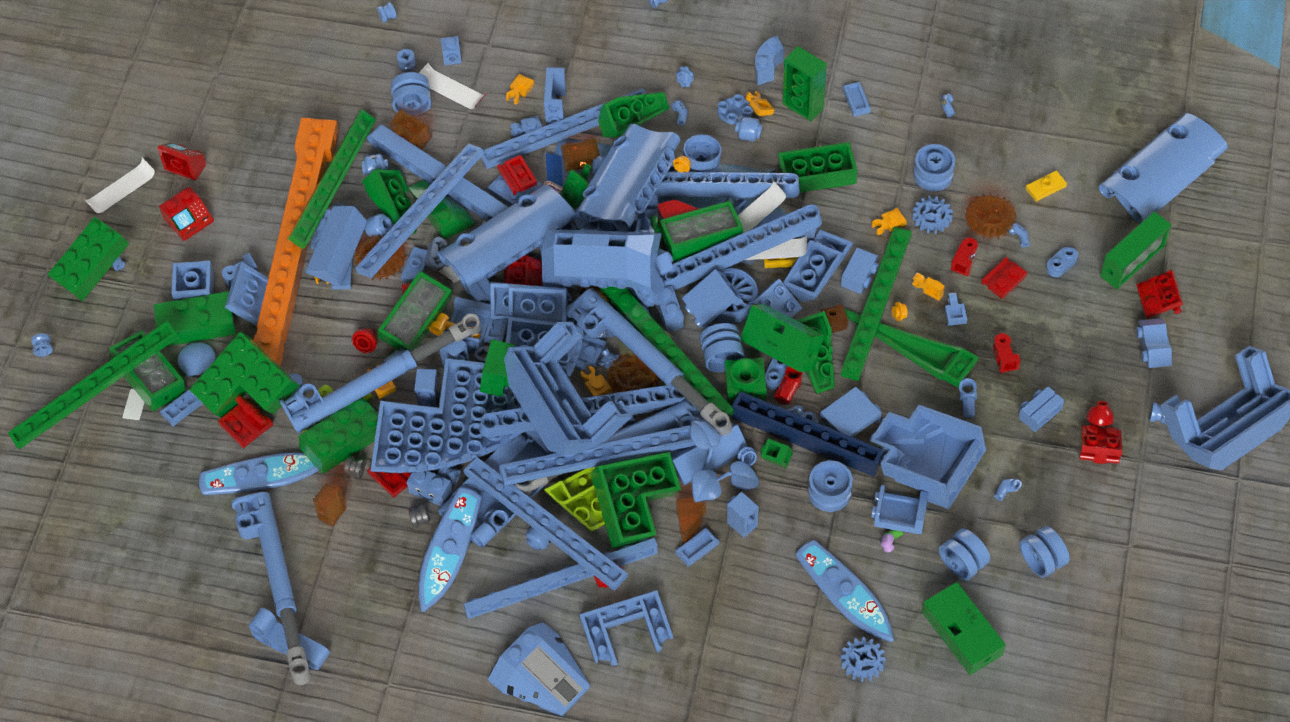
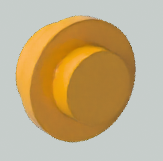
M679 156L673 161L674 168L680 173L688 172L691 168V161L685 156Z
M896 302L891 309L892 316L897 321H902L907 317L908 311L904 303Z

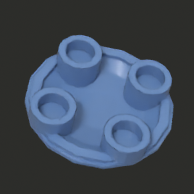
M737 94L732 98L719 102L717 113L724 122L736 125L737 121H741L742 117H751L753 115V108L749 106L750 103L742 95Z
M201 342L185 346L178 355V365L186 376L203 374L215 361L213 349L208 344Z

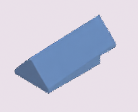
M354 206L332 207L305 273L338 287L341 286L367 223V220Z
M819 230L814 240L808 242L806 254L798 258L783 284L801 302L816 299L852 247L853 242Z
M491 282V319L515 317L555 323L566 322L567 289Z
M723 422V423L719 424L718 426H720V427H721V426H724V425L726 424V422ZM732 423V431L728 435H719L720 444L717 447H713V453L707 470L716 471L737 458L740 449L748 447L737 424ZM697 446L669 451L677 477L684 486L692 481V476L696 471L702 470L709 448L704 450Z

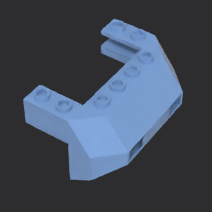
M584 230L546 231L542 248L543 285L545 287L564 289L566 287H575V285L581 287L598 286L600 288L612 286L620 289L633 287L643 304L647 306L661 305L665 283L655 269L661 233ZM567 290L568 301H572V296Z
M557 322L534 347H508L504 358L510 389L546 448L561 455L579 454L607 441L632 417L623 401H619L616 405L613 401H608L591 416L558 361L582 338L573 322Z
M1248 346L1235 355L1245 388L1198 420L1196 419L1191 401L1187 399L1180 403L1178 396L1175 395L1161 404L1171 438L1193 461L1208 468L1225 469L1279 432L1290 419V389L1275 384L1266 352L1252 346Z

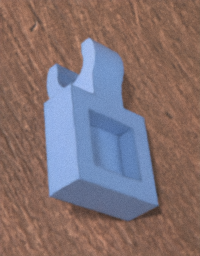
M538 116L521 120V124H511L512 130L510 132L512 137H518L542 128Z
M956 292L948 293V305L944 309L948 326L967 324L964 303L958 304Z

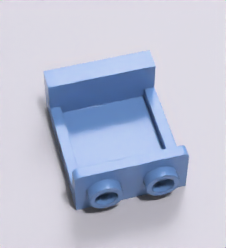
M546 67L544 94L546 124H552L564 119L562 100L555 99V95L566 96L564 68Z
M717 269L711 272L682 298L686 304L684 305L685 309L690 314L693 313L695 316L694 321L700 328L710 327L709 323L732 303L738 306L743 302L725 275Z
M455 297L453 303L454 312L450 322L456 324L463 320L467 314H475L479 318L481 324L480 338L466 337L463 339L467 344L468 351H476L479 347H482L484 342V336L491 317V304ZM470 321L467 327H475L477 323Z
M855 387L820 412V423L854 437L874 421L877 424L881 422L882 412L878 405L873 404L868 399L865 392Z
M881 485L880 492L876 491L874 503L877 506H873L871 518H875L874 526L922 535L929 492L921 491L920 499L885 493V485Z

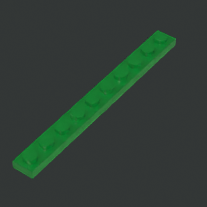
M363 109L356 115L288 237L291 242L302 250L307 246L376 121L374 117Z
M894 227L843 364L841 377L855 381L860 380L909 245L912 231Z
M612 286L600 288L601 292L623 317L683 373L682 378L704 399L709 403H713L728 416L733 414L734 409L626 288L620 289Z
M167 320L9 431L8 434L15 446L20 450L179 338L171 323Z

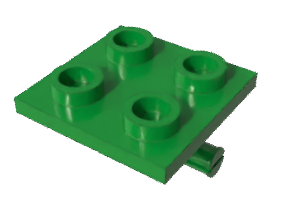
M585 164L579 174L571 170L560 193L564 200L574 209L579 208L585 199L583 192L589 185L587 182L591 170L589 164Z

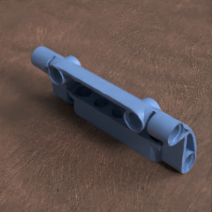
M1185 113L1115 170L1109 178L1099 185V191L1106 198L1116 196L1134 221L1142 223L1148 216L1160 210L1216 162L1215 159L1228 149V145L1222 136L1209 124L1190 113Z
M544 185L530 195H523L519 202L470 233L461 234L457 241L439 251L438 256L446 267L450 265L462 283L468 288L483 277H492L542 245L546 231L561 230V227L575 220L576 215L558 192L550 186ZM525 204L531 205L529 207H523V205ZM463 243L470 244L468 246H462Z
M535 430L523 432L514 440L495 450L484 463L500 474L499 465L555 454V452L549 451ZM468 478L460 487L473 489L482 496V502L470 541L483 548L516 514ZM544 486L533 490L529 497L532 499ZM456 491L438 510L441 517H443ZM494 516H498L501 519V525L494 522Z

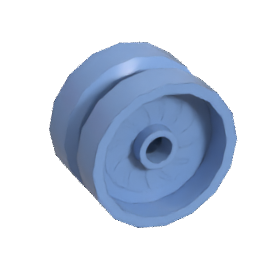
M408 72L400 74L392 80L390 84L393 110L402 116H418L430 109V85L426 76L420 73Z
M930 144L919 149L914 165L913 177L915 182L921 188L935 192L950 186L955 169V156L953 152L940 144Z
M829 460L816 465L810 472L808 495L811 503L816 508L826 512L839 511L847 506L852 492L853 478L851 471L837 461Z
M1043 526L1035 531L1034 535L1031 534L1020 540L1019 546L1024 560L1030 569L1041 578H1046L1054 573L1055 569L1064 567L1070 561L1066 545L1056 531L1049 526Z
M964 528L959 529L953 534L952 538L940 545L938 550L947 568L955 576L965 581L975 576L978 570L983 569L990 563L991 559L982 541L974 533Z

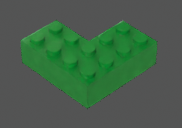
M240 332L189 390L214 415L222 418L237 404L236 398L240 395L243 397L246 393L264 410L275 414L282 406L279 400H287L300 385L254 340Z
M670 452L598 466L590 473L612 549L637 544L641 540L652 539L656 536L647 501L670 497L681 490Z

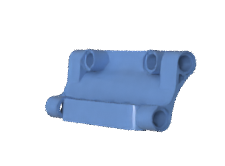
M630 124L623 136L615 140L595 176L583 192L585 199L578 208L576 217L584 223L601 220L608 221L618 230L628 231L636 218V214L645 211L673 163L674 151L680 143V137L674 132H655L636 124Z

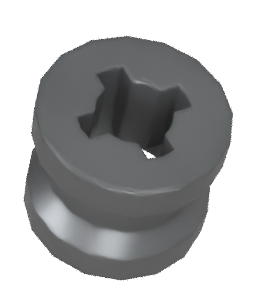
M349 456L345 462L344 475L350 476L352 474L356 478H361L365 470V460H356L354 457Z
M423 505L415 510L412 508L408 509L413 528H417L420 524H429Z

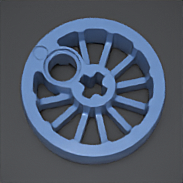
M734 268L720 270L728 281L732 282L731 285L741 299L749 302V304L742 302L739 304L742 309L737 310V305L732 303L728 308H733V311H727L726 309L714 320L730 324L747 320L752 305L751 302L758 297L757 285L754 279L742 270Z

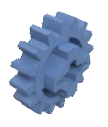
M928 196V200L921 198V203L916 202L915 207H913L912 220L915 221V226L920 225L921 231L927 229L928 234L930 230H933L935 234H937L938 229L943 232L944 227L949 228L950 222H952L953 210L950 209V204H944L945 199L938 201L937 196L935 199Z
M863 637L862 641L859 642L857 638H854V644L848 641L847 648L842 649L843 655H841L840 661L843 663L841 668L846 669L847 676L853 674L852 680L860 677L861 682L864 681V678L872 681V675L878 678L879 671L883 672L884 670L883 664L886 661V658L883 657L884 650H879V643L874 646L873 639L866 642L865 637Z

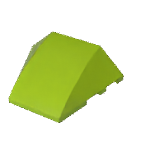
M598 466L584 469L544 490L590 532L605 525L590 474Z

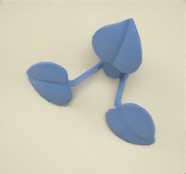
M691 422L690 437L692 442L700 449L705 450L709 448L702 470L696 471L692 476V493L695 502L717 499L721 495L719 481L727 476H731V483L739 489L750 490L759 485L757 475L744 462L736 461L730 466L731 472H727L718 478L713 470H707L713 453V447H717L720 444V436L711 425L705 422Z

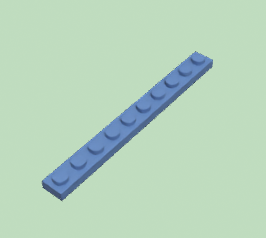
M642 88L624 96L646 94V92ZM603 104L483 150L484 154L481 156V160L485 168L489 169L519 155H525L599 126L598 118Z
M468 143L356 266L357 273L372 278L484 154L483 149Z
M689 425L598 444L579 454L561 455L555 453L499 465V471L503 484L506 486L696 445L691 440V426Z
M478 457L464 469V474L612 590L615 591L628 577V573L513 484L504 486L501 475Z
M655 538L644 539L638 544L627 545L618 551L606 552L603 555L616 563L617 566H623L658 554ZM580 564L569 565L563 568V570L548 572L543 577L528 579L525 583L517 586L511 585L505 590L491 592L485 597L473 598L464 604L467 619H471L594 575Z

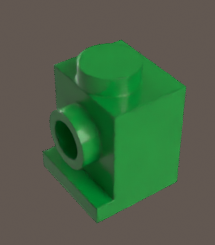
M768 439L761 448V458L764 461L787 469L794 451L790 446Z

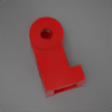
M966 238L962 241L952 260V271L969 276L973 262L971 259L975 258L978 247L975 239Z
M1004 333L995 336L993 345L1000 373L1019 370L1020 365L1019 354L1013 355L1010 346L1011 338Z

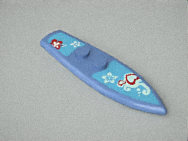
M278 453L201 472L199 488L203 495L270 489L300 481L319 470L304 453Z
M466 487L458 488L429 543L419 577V602L422 612L433 606L446 593L464 561L482 502V496L473 489Z
M812 540L802 545L795 554L796 558L832 604L860 629L877 638L893 642L894 637L888 616L868 587L817 541Z

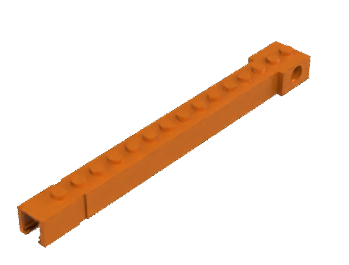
M301 118L294 147L297 160L259 315L257 334L254 336V341L280 367L285 349L284 343L287 341L309 245L308 242L307 246L302 250L291 242L288 237L326 171L327 162H331L335 155L340 134L336 120Z

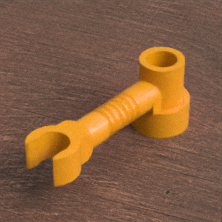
M439 313L437 319L429 327V330L439 336L455 323L450 322L446 314ZM478 333L476 335H470L468 337L479 339L481 334Z

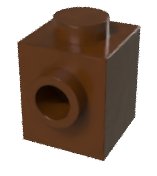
M842 304L820 309V312L825 311L832 333L847 330L848 318Z

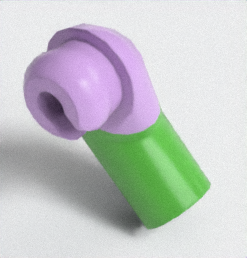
M890 530L884 533L881 547H883L885 552L894 550L892 543L894 539L903 535V531Z

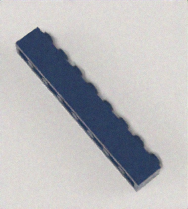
M740 391L732 405L734 409L733 419L875 477L881 465L883 449Z

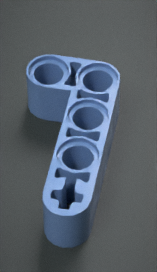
M260 608L249 623L252 635L258 641L287 655L288 647L283 625L277 622L273 613L265 608ZM298 633L301 647L305 649L308 666L314 670H319L329 656L330 651L323 645Z

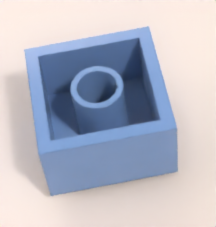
M211 261L173 263L172 297L174 301L214 294V270Z

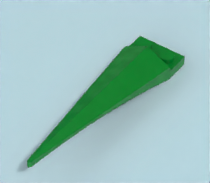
M844 309L847 318L858 325L861 315ZM880 323L875 336L939 380L943 379L957 388L979 359L978 356L963 348L923 338Z

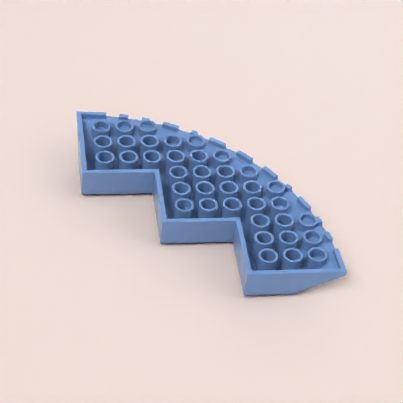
M509 317L505 343L514 344V347H534L556 323ZM575 325L582 338L558 361L568 379L575 368L582 345L584 330L578 325ZM445 358L439 408L380 401L371 471L389 473L424 472L451 467L474 460L476 457L479 458L499 449L522 434L515 433L486 438L479 432L482 416L491 412L522 407L510 387L505 386L502 397L479 392L485 363ZM504 421L507 424H512L510 421Z

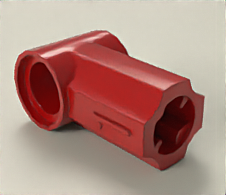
M791 367L786 368L785 376L774 396L778 403L790 405L797 389L802 384V372Z

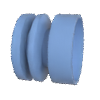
M700 134L686 140L683 156L691 161V168L688 172H719L722 148L715 138Z
M730 323L715 324L706 328L700 334V343L708 370L722 373L724 372L725 360L745 358L739 329L735 325Z

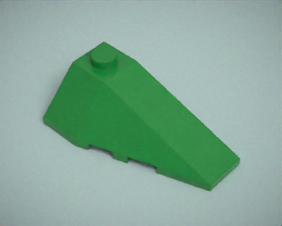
M664 92L616 97L602 105L598 123L603 137L617 138L625 133L630 124L639 126L670 108Z
M375 169L362 180L368 196L395 225L411 205V201L406 195L408 186L401 171Z
M422 180L408 187V190L414 199L417 200L431 184ZM445 196L427 216L439 236L444 240L475 225L467 210L448 196Z
M823 311L796 320L824 335L813 370L805 371L816 394L835 388L834 366L832 364L833 348L831 346L832 330L826 313Z

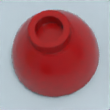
M359 329L352 335V343L358 351L372 353L376 349L378 340L373 329Z
M1098 401L1096 405L1089 409L1086 419L1096 426H1109L1114 422V415L1107 402Z

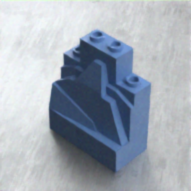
M918 405L916 410L912 411L909 419L888 412L886 417L881 420L877 431L870 437V444L884 450L881 467L885 476L891 477L896 482L914 489L929 492L928 502L948 510L986 451L982 427L922 405Z

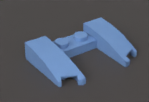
M657 590L579 615L595 663H598V660L610 661L612 666L618 665L606 629L644 618L656 653L662 650L660 645L667 638L673 639V634Z

